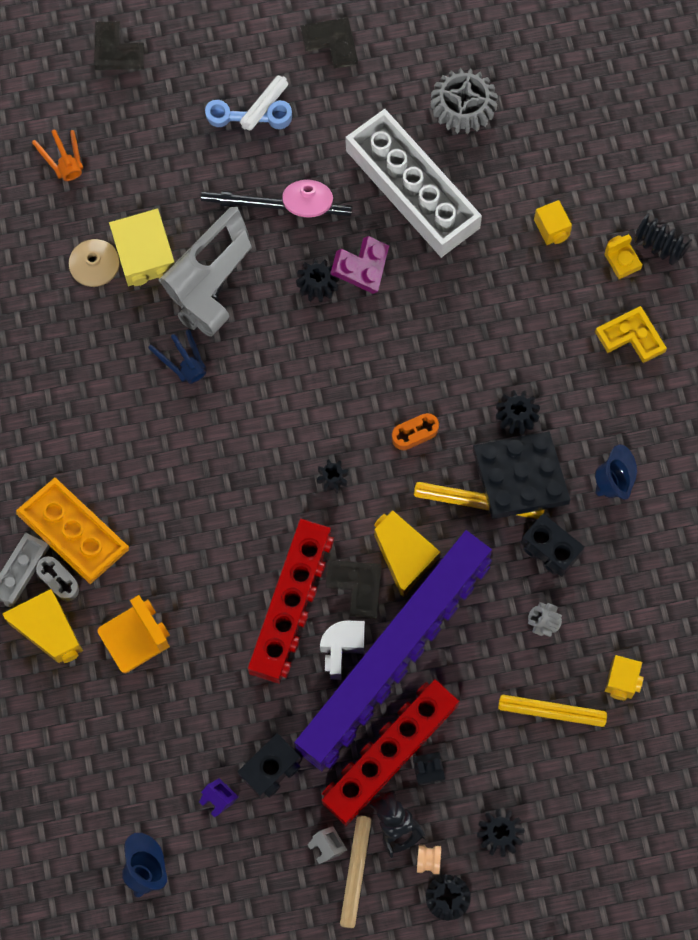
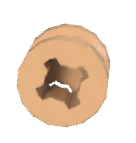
M419 844L417 873L431 871L433 874L439 875L441 846L427 848L425 845Z

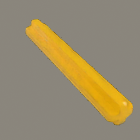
M501 695L499 698L498 708L502 711L604 727L607 721V712L509 695Z

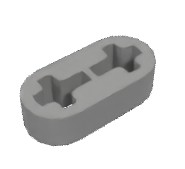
M47 556L38 561L36 566L38 576L52 589L59 599L67 602L74 600L78 596V583L58 560ZM45 565L53 566V570L57 574L55 578L49 573L44 574L45 569L43 567ZM61 580L66 585L72 583L70 586L72 591L69 594L66 591L61 593L63 590L59 584Z

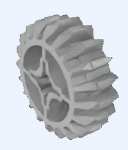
M461 68L458 70V74L451 70L448 77L442 75L440 82L435 83L434 90L431 92V108L433 109L434 117H439L438 122L440 125L446 123L447 130L455 127L457 134L460 132V129H465L467 134L470 132V128L477 132L480 125L486 127L488 120L493 119L494 112L497 110L496 102L498 96L497 93H494V84L489 85L490 80L488 77L482 79L481 72L474 75L471 68L468 70V73H463ZM465 95H467L466 102H464L463 107H461L462 100H464Z

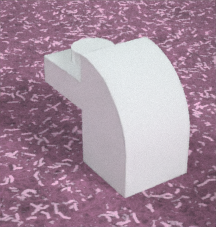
M365 621L337 622L330 626L323 634L320 642V651L331 653V655H325V671H330V679L341 680L342 653L364 654Z

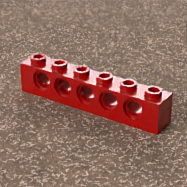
M300 518L248 666L250 675L278 684L281 683L282 677L287 678L292 664L288 662L290 653L296 652L300 637L297 636L299 627H305L309 612L305 611L308 601L313 602L317 592V587L314 586L316 578H321L325 569L326 562L322 561L325 552L330 553L333 546L334 537H331L330 527ZM308 547H313L317 550V553L312 557H307L303 554V551ZM298 572H305L309 575L308 579L303 582L296 581L294 576ZM291 596L300 599V603L295 607H290L285 603ZM282 621H287L292 626L287 632H280L277 630V625ZM274 646H278L283 650L282 654L276 658L268 655L269 649Z
M436 679L431 684L425 682L416 692L418 698L412 704L406 702L397 713L400 717L393 724L389 721L379 731L381 737L374 744L370 741L361 750L360 754L362 757L357 763L350 762L343 769L341 780L337 784L331 782L322 792L324 796L322 804L345 826L360 813L459 706V700ZM422 705H430L434 713L429 717H425L419 713L418 709ZM409 724L415 728L416 732L414 735L406 737L401 734L400 728L403 725ZM386 744H391L396 748L397 752L392 757H386L382 754L381 748ZM372 764L377 767L378 773L374 777H366L362 773L363 767ZM349 784H353L359 789L358 795L353 798H349L343 793V789Z

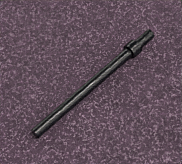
M222 191L221 193L201 192V201L220 203L221 206L231 207V204L287 210L283 204V199L234 195L230 191ZM332 204L331 208L324 214L351 216L352 206Z

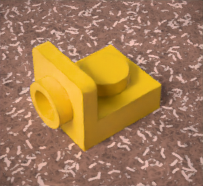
M629 234L623 237L619 235L612 238L608 242L604 253L618 279L626 277L642 268V263L630 245L632 238Z

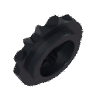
M444 874L433 879L426 891V904L435 917L446 921L455 920L464 915L469 908L471 893L466 882L456 875ZM445 885H447L451 894H460V896L452 900L451 910H449V905H447L446 901L436 900V898L444 895Z

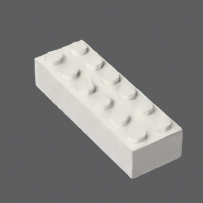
M383 109L346 136V152L441 258L480 229L482 215L386 109Z

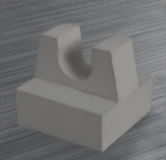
M333 826L320 830L313 835V839L308 844L310 850L319 847L322 855L316 859L319 864L338 857L347 851Z

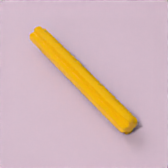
M417 482L415 485V497L489 510L484 493ZM544 510L518 514V516L538 519L544 514Z

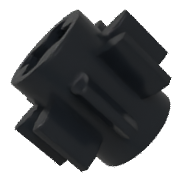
M328 459L327 465L324 468L318 466V472L323 476L316 478L317 484L324 483V492L331 489L337 494L338 488L341 485L347 487V480L343 477L348 476L349 471L348 469L342 470L340 460L336 464L331 463ZM337 474V477H333L331 480L328 479V475Z

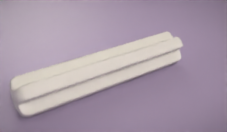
M276 76L242 117L240 123L244 130H252L268 111L269 106L288 86L286 77Z

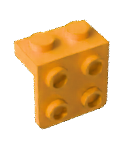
M140 595L130 600L132 608L98 628L99 636L122 673L130 672L170 647L166 639L170 634L162 622L156 623L152 615L156 614V611L150 601L147 599L143 602Z

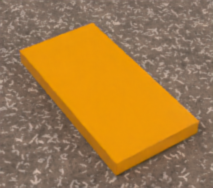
M53 478L16 510V514L89 584L93 583L129 551V546L57 478Z

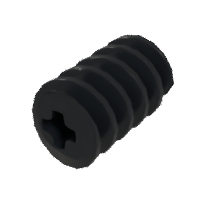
M648 213L636 231L634 242L639 244L644 240V249L652 246L651 253L655 255L661 251L660 258L664 260L670 256L669 264L674 265L684 256L692 243V239L684 244V234L675 238L676 229L673 228L667 233L666 223L658 228V218L649 222L650 213Z

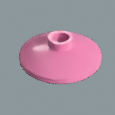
M314 180L296 181L287 186L283 192L285 208L292 214L300 217L320 216L326 213L333 203L331 190L323 183Z

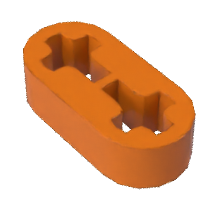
M426 413L399 424L392 432L393 445L399 450H407L434 438L439 430V421L436 416ZM423 422L433 423L431 431L428 432L426 428L417 431L423 427ZM400 432H403L405 435L413 432V434L408 436L407 442H404L403 439L398 440Z

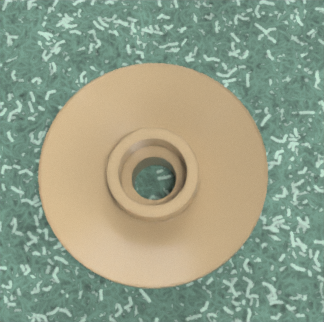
M91 239L80 243L74 248L69 258V269L73 278L80 284L89 287H98L110 282L117 274L120 265L116 249L110 243L99 239ZM91 257H97V260L94 262L88 261Z

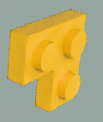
M641 306L597 327L595 330L607 353L630 342L641 361L645 363L665 353L667 350Z

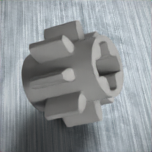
M539 602L538 606L532 608L528 616V624L534 626L532 632L540 636L546 635L551 637L552 633L558 631L562 623V615L556 613L558 607L550 603L544 604Z

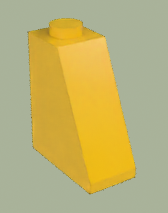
M392 510L388 515L383 514L374 524L376 527L375 539L399 593L405 597L440 559V551Z
M52 589L2 613L9 625L58 663L73 661L79 656L78 653L83 651Z

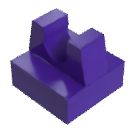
M218 778L204 788L201 792L203 795L199 803L204 806L210 801L215 806L211 815L216 817L233 805L238 796Z

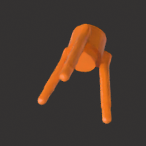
M52 130V135L62 156L58 160V166L36 140L32 141L38 152L53 168L58 179L63 177L64 181H71L82 174L81 170L84 167L80 161L74 130L70 131L74 158L72 155H67L57 131Z

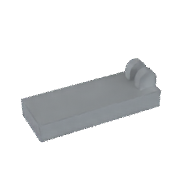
M25 532L0 572V603L4 602V605L14 607L36 571L38 561L49 550V545L46 542Z

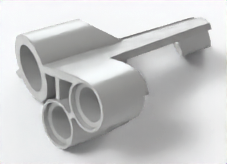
M230 207L159 279V282L163 285L169 296L181 307L182 310L178 313L180 321L192 330L198 327L208 336H213L230 317L227 310L213 299L212 296L252 248L245 222L238 207ZM226 226L232 243L211 265L206 266L198 263L196 256Z

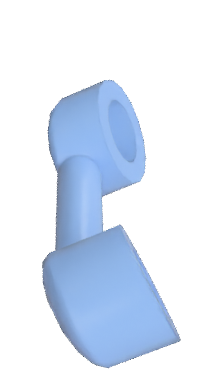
M212 100L205 108L208 122L215 127H223L230 121H240L247 113L245 111H230L228 105L221 100ZM275 101L269 106L268 111L259 122H269L271 127L275 129H284L292 121L291 106L286 101Z

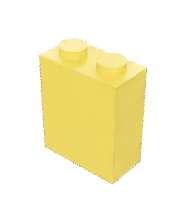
M158 209L109 222L128 286H140L147 283L148 280L160 279L175 264Z

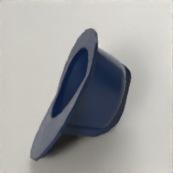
M621 444L614 446L608 460L596 469L595 479L597 485L595 493L597 496L619 497L623 500L630 497L637 476V465L633 454L626 446Z
M134 833L128 836L124 847L126 860L122 871L124 883L133 890L134 896L137 898L153 890L164 888L167 883L164 856L159 844L152 837L144 833Z

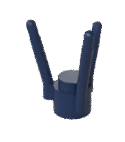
M189 329L186 330V335L195 359L189 357L175 334L171 335L177 349L184 358V361L180 363L181 370L153 345L148 346L149 350L175 372L182 382L187 380L189 384H192L205 376L206 371L204 369H206V366L201 360Z

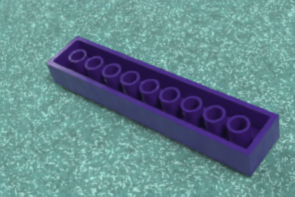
M465 530L294 743L297 753L321 772L326 767L329 769L333 767L340 757L338 753L342 746L348 747L357 736L355 732L360 724L365 726L374 715L372 712L374 706L377 703L382 705L391 693L389 690L394 681L400 683L408 672L407 667L411 660L416 662L425 651L423 647L429 639L432 642L441 631L440 626L443 620L449 621L458 609L456 606L461 598L466 600L474 590L475 580L477 578L482 580L491 568L489 565L492 562V559H490L492 549Z

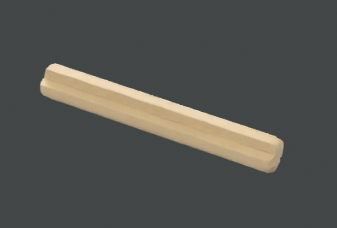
M358 816L356 819L340 925L344 928H354L356 924L371 827V818L367 816Z

